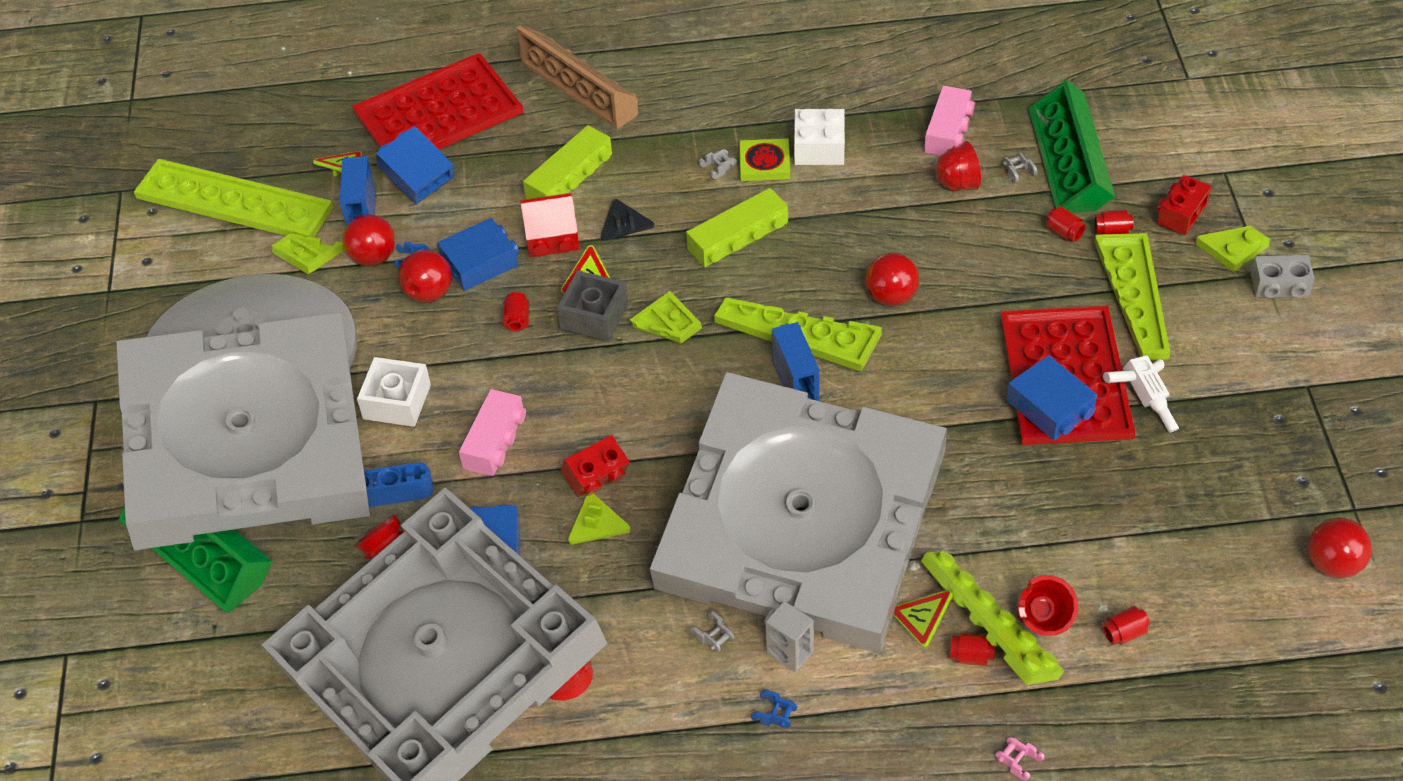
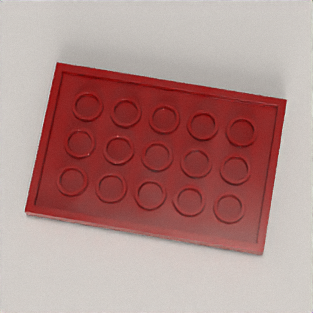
M480 52L352 105L354 114L379 149L383 145L394 141L401 132L408 131L413 126L437 149H441L524 113L523 105Z
M1109 306L1001 311L1000 319L1011 381L1050 355L1097 394L1096 410L1092 417L1086 421L1082 420L1075 425L1069 434H1063L1056 440L1051 439L1016 409L1022 445L1132 440L1135 438L1136 432L1125 382L1106 383L1103 379L1105 372L1122 371Z

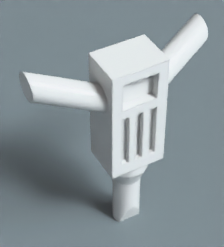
M1148 356L1131 359L1123 367L1124 371L1105 372L1103 374V379L1106 383L1130 381L1143 406H1151L1158 413L1169 433L1179 429L1167 408L1166 398L1170 394L1158 375V372L1164 368L1162 359H1158L1154 363H1151Z

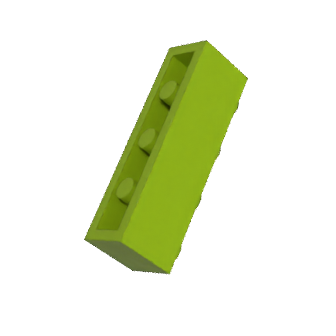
M587 125L523 181L525 199L566 194L576 189L586 177L590 176L595 169L612 155L610 137Z
M768 188L686 232L687 249L704 267H707L787 224L788 205L771 188Z

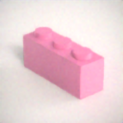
M943 86L926 132L925 153L941 156L948 149H951L953 146L956 147L963 142L964 134L962 132H967L969 118L967 117L973 115L975 102L971 101L972 91Z
M490 389L459 451L463 469L494 476L498 466L501 467L503 465L505 452L508 446L512 445L515 440L516 429L525 420L526 409L523 408L521 396Z

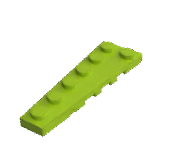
M1147 233L1095 235L1094 243L1140 357L1148 356L1150 360H1169V342Z
M725 298L714 315L715 323L771 342L772 328L798 322L813 356L862 372L882 336V327L853 321H849V324L834 322L832 317L824 316L823 319L808 317V313L799 311L797 314L784 312L783 308L764 306L758 303Z
M945 551L926 552L921 560L924 566L945 590L951 591L953 594L952 599L959 606L968 608L971 611L969 619L975 625L984 627L989 632L986 636L987 640L992 646H1001L1006 652L1004 660L1026 685L1058 680L1065 670L1057 663V658L1036 643L1035 636L1023 630L1015 622V617L1010 612L1003 610L995 602V598L991 593L982 590L975 583V578L955 563V558Z

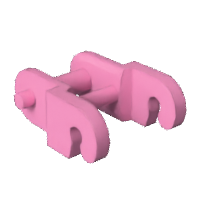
M1008 737L1006 740L1008 746L1003 752L997 751L995 755L1000 763H1004L1011 768L1010 773L1021 780L1027 781L1030 778V774L1027 771L1021 772L1022 767L1017 764L1023 755H1028L1041 762L1045 756L1042 752L1037 754L1036 747L1030 743L1024 745L1018 739ZM1013 749L1019 752L1015 759L1008 756Z

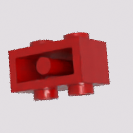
M1183 174L1177 183L1173 182L1167 198L1160 200L1156 210L1159 213L1157 224L1186 235L1207 206L1212 185Z
M610 435L565 459L560 471L579 498L586 493L588 496L595 494L608 481L615 483L626 475L625 471L630 461L613 435Z

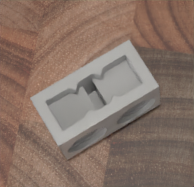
M1309 255L1255 256L1251 270L1256 298L1309 297L1315 279Z
M783 601L777 609H772L765 619L767 655L796 673L814 652V619Z

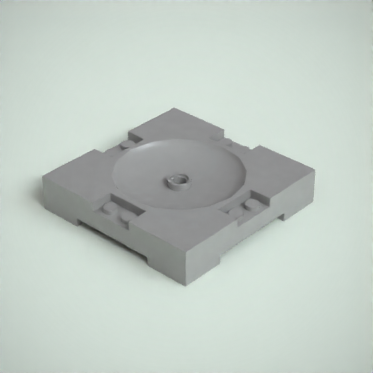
M342 313L258 323L259 330L203 337L202 330L117 341L119 400L122 412L124 445L122 458L126 526L134 550L194 542L193 535L301 519L311 518L313 525L370 516Z
M726 372L700 438L699 451L683 493L678 495L650 567L654 589L710 605L711 601L763 616H767L772 609H777L785 601L814 619V630L823 632L824 638L881 653L927 502L931 498L945 454L947 428L862 407L861 412L808 399L807 392ZM800 507L806 508V509L803 510V511H798V510H796L797 508H800Z
M445 487L400 525L404 532L315 609L308 604L262 644L279 669L329 721L334 723L387 781H459L492 750L489 745L491 741L534 702L538 706L543 704L607 645L597 620L558 585L553 586L488 529L478 515Z

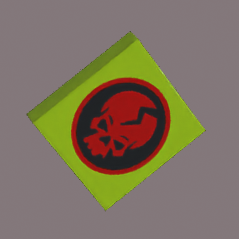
M789 138L740 140L741 181L791 179Z

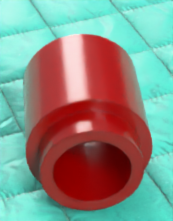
M1062 206L1057 209L1053 208L1046 217L1047 228L1067 241H1078L1086 229V225L1082 223L1083 220Z
M1127 210L1101 211V214H1095L1094 216L1096 235L1129 234V230H1133L1134 227L1133 215H1128Z
M511 292L503 301L502 323L505 328L511 331H520L529 325V301L521 292Z
M1131 606L1108 617L1107 621L1102 623V629L1111 645H1123L1148 633L1150 620L1143 609Z
M960 633V636H952L950 660H956L958 664L987 666L988 660L994 661L995 646H992L987 640V635Z

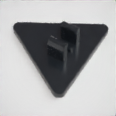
M614 199L612 200L601 233V240L607 241L654 228V222L620 200Z

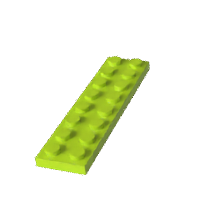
M163 159L156 161L134 191L136 199L284 236L292 233L302 235L303 237H315L334 208L331 200Z

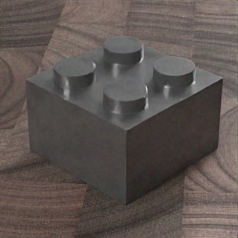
M577 270L557 307L560 329L609 341L629 303L626 282Z

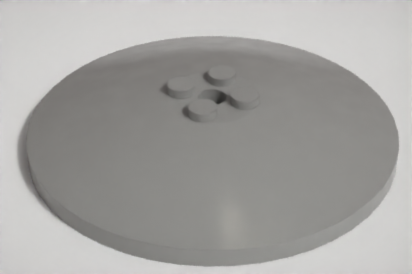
M279 274L235 277L201 288L169 308L156 321L147 337L202 330L203 337L259 330L258 323L342 313L349 369L357 349L354 320L345 303L337 295L313 281Z

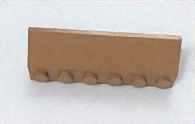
M517 27L523 65L617 130L638 116V100L632 92L627 91L616 81H612L603 75L601 71L591 67L585 60L578 58L567 48L557 44L552 38H548L543 33L527 27Z

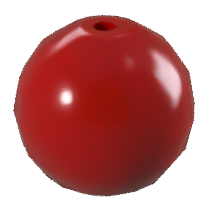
M372 214L360 215L351 220L344 229V251L358 265L367 267L380 265L388 260L394 251V230L389 222L380 216Z
M418 250L405 257L398 270L399 285L404 294L411 300L420 303H432L443 297L452 283L450 265L437 252Z
M889 252L878 256L869 264L865 273V287L874 301L883 306L895 307L907 303L915 295L919 287V272L911 259L901 253Z
M1341 517L1328 519L1317 525L1312 531L1307 545L1310 561L1315 568L1328 577L1338 579L1352 577L1366 568L1372 554L1370 537L1365 529L1352 519Z

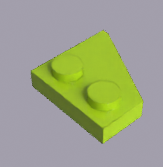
M1250 225L1200 235L1197 237L1196 245L1234 272L1268 248L1271 239Z
M292 233L272 245L273 254L308 275L344 252L342 242L336 241L334 245L322 244L321 238L303 237L302 235Z
M671 291L630 319L631 325L636 329L679 343H683L702 329L701 322Z

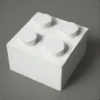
M795 109V165H844V109Z
M374 357L357 397L362 418L415 427L431 386L426 364Z

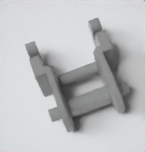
M722 149L714 154L712 152L707 154L705 161L701 158L699 165L706 167L717 163L719 165L717 173L713 170L711 177L718 179L724 176L726 171L732 169L736 165L737 160L729 158L727 156L728 151Z
M1021 152L1017 153V157L1011 159L1003 158L1002 164L1008 170V176L1011 180L1013 179L1014 183L1019 181L1016 169L1023 167L1025 171L1032 172L1033 176L1037 175L1035 164L1031 159H1026ZM1016 162H1019V163H1020L1019 165H1016V166L1013 165V163H1016Z
M710 611L708 617L710 620H715L714 622L717 627L707 634L692 626L690 633L692 635L696 634L697 641L702 645L707 643L711 650L720 652L721 644L727 639L730 641L734 640V632L724 626V620L718 614ZM718 631L721 632L723 635L716 641L711 638Z

